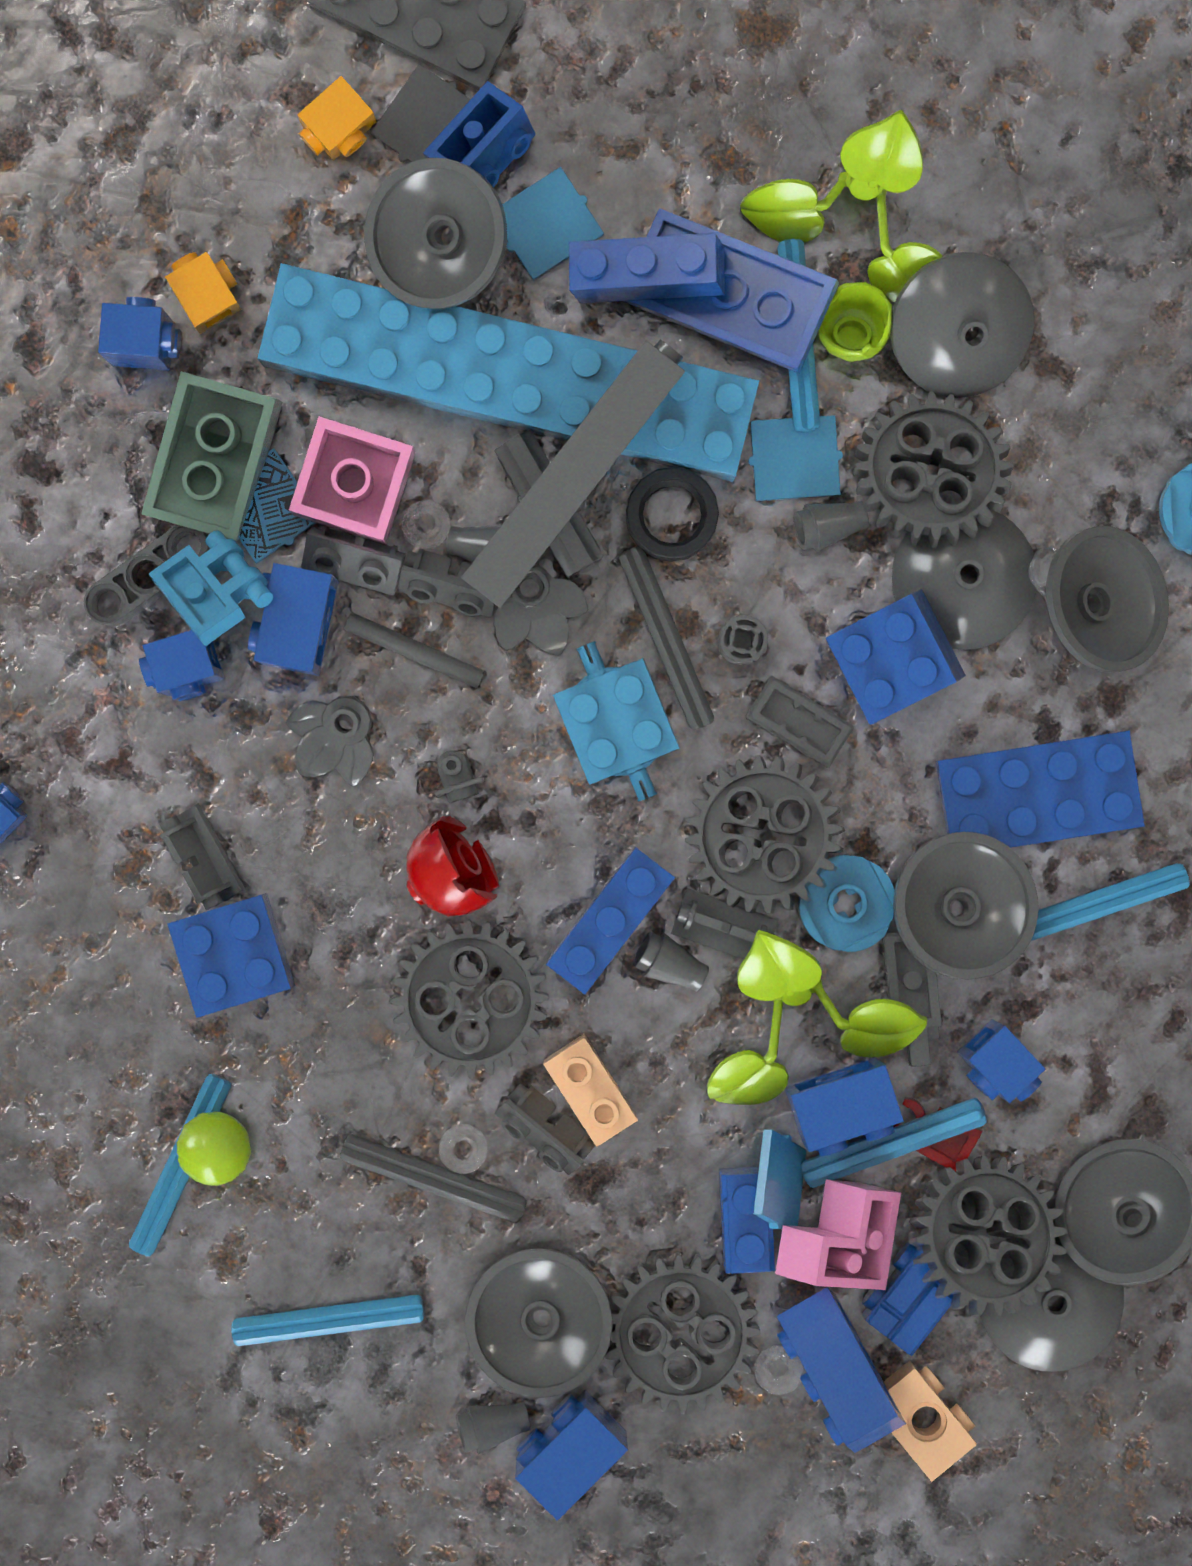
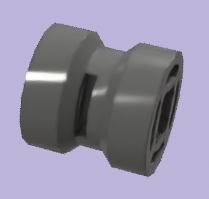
M738 615L729 619L721 628L717 637L721 656L734 665H748L755 662L765 653L768 645V633L765 626L757 618L749 615Z

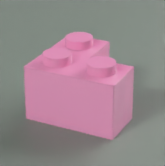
M826 1179L818 1228L783 1225L775 1274L814 1286L886 1290L901 1193L861 1182Z

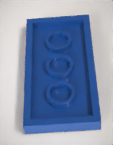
M659 208L647 237L717 234L724 246L725 295L623 302L800 374L837 290L838 280Z
M1130 730L936 761L947 834L956 832L980 833L993 837L1012 848L1145 827Z

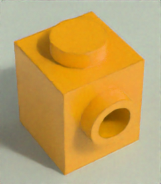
M342 76L297 114L303 126V129L298 133L302 140L317 156L322 151H325L333 161L341 154L349 157L355 153L367 140L364 133L377 123L374 112Z
M192 252L175 261L171 265L173 272L165 276L192 324L200 334L242 310L230 291L231 288L238 284L223 259L214 264L207 252L200 256L196 252Z

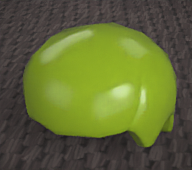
M867 282L842 284L838 287L819 328V340L830 354L848 362L872 358L883 349L890 338L892 304L881 289Z
M219 1111L200 1113L184 1125L178 1138L177 1154L179 1165L188 1176L204 1185L219 1186L232 1182L245 1170L251 1155L249 1134L244 1126L229 1114Z

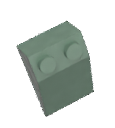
M181 371L141 514L208 534L218 530L227 539H233L237 542L271 446L283 402L273 397Z

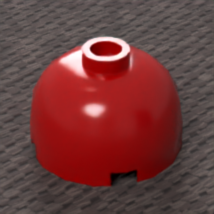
M442 816L427 826L414 839L407 852L406 870L409 878L407 888L413 899L420 905L426 904L430 909L446 916L470 914L495 900L498 895L493 894L492 891L499 887V879L483 845L479 840H476L471 847L467 839L461 834L467 827L451 816Z

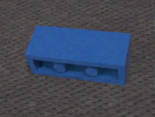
M716 233L569 242V291L579 303L725 295L724 246Z
M634 847L547 960L546 965L583 994H586L675 877L638 848Z
M828 1287L777 1316L784 1329L777 1333V1336L791 1360L797 1356L799 1357L806 1370V1373L801 1375L800 1379L813 1402L822 1400L830 1415L823 1419V1422L837 1446L845 1443L850 1450L856 1453L906 1425L904 1418L838 1297Z

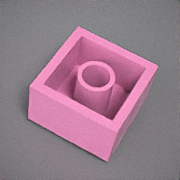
M319 416L289 511L294 516L386 545L416 453L414 447Z

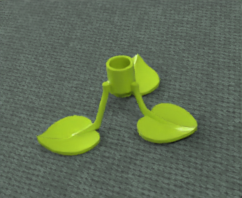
M903 110L893 113L880 122L857 130L845 140L841 148L840 159L846 172L839 174L837 183L824 199L818 201L817 190L809 182L799 179H781L751 191L743 198L740 204L743 215L770 238L779 242L787 239H800L805 243L813 240L822 232L825 220L820 211L827 210L844 187H848L851 194L858 199L871 200L876 198L880 248L885 256L872 260L869 263L867 273L871 284L881 289L888 300L896 302L906 282L920 268L942 257V254L926 244L908 242L899 245L893 250L889 243L886 208L887 191L901 193L913 188L919 182L923 171L921 145L912 124Z
M758 930L750 951L739 967L737 982L739 989L746 996L762 1001L774 1000L769 1049L764 1057L755 1051L743 1050L724 1059L709 1078L707 1083L708 1096L710 1099L727 1104L755 1105L770 1101L784 1091L788 1084V1071L784 1065L774 1062L778 1052L783 1002L790 1006L803 1005L810 1000L812 993H816L836 1026L841 1030H845L840 1038L841 1047L853 1055L867 1058L890 1055L911 1044L927 1026V1016L920 1015L912 1007L899 1001L875 999L865 1002L852 1010L849 1020L843 1018L823 989L821 980L822 970L819 961L798 945L776 935Z

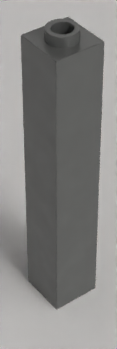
M661 339L655 346L647 340L643 343L461 578L496 606L502 607L685 373V370L678 366L684 358Z

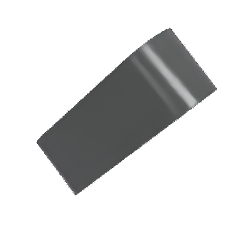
M180 525L164 533L98 580L86 591L84 609L87 616L94 622L107 627H118L131 620L164 596L157 586L150 589H143L139 586L137 581L139 569L147 563H155L160 566L177 553L178 541L186 535H195L199 538L201 549L198 556L200 557L210 549L205 542L208 535ZM115 591L121 599L120 609L111 617H103L97 609L99 597L105 592Z

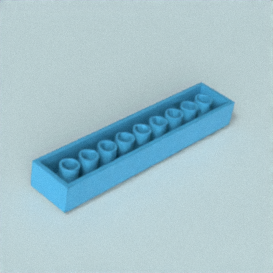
M281 263L257 359L266 368L523 431L531 429L532 433L568 441L636 354L637 350L458 306L445 309L421 308L403 302L385 288ZM680 362L678 366L685 370V373L621 455L669 467L692 470L694 473L733 482L737 474L759 380Z

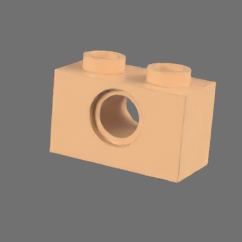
M585 1034L544 1059L543 1065L596 1147L638 1121L637 1114Z
M909 1360L884 1381L906 1422V1425L891 1433L931 1482L977 1445L969 1431L976 1427L975 1424L957 1403L951 1408L945 1404L938 1395L945 1388L927 1366L918 1371ZM927 1406L936 1409L937 1417L931 1426L917 1428L912 1425V1417L919 1408Z

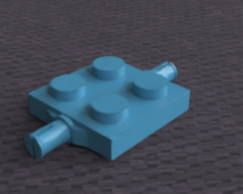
M596 641L587 644L593 663L584 645L577 648L576 650L580 655L587 676L577 685L553 694V697L589 785L611 776L628 775L638 802L647 799L640 780L643 782L648 797L657 795L646 767L652 764L658 757L680 749V746L644 658L622 667L605 668L596 646Z

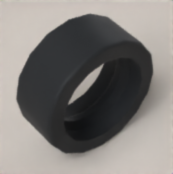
M678 467L656 469L640 479L630 494L626 511L628 532L636 545L652 558L668 562L689 559L703 550L715 533L719 517L716 495L707 481L692 470ZM677 486L685 488L694 495L700 505L701 519L699 527L691 537L683 542L667 543L660 541L651 535L645 526L643 516L645 503L651 494L661 487Z

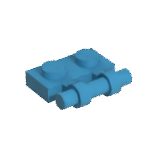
M218 530L211 532L207 536L205 542L210 549L200 557L188 545L149 573L159 590L204 646H207L246 618L237 604L244 598L251 599L258 608L268 606L273 600V594L266 587L267 579L257 567H250L243 559L244 551L235 540L227 539ZM220 571H228L232 578L221 585L215 575Z

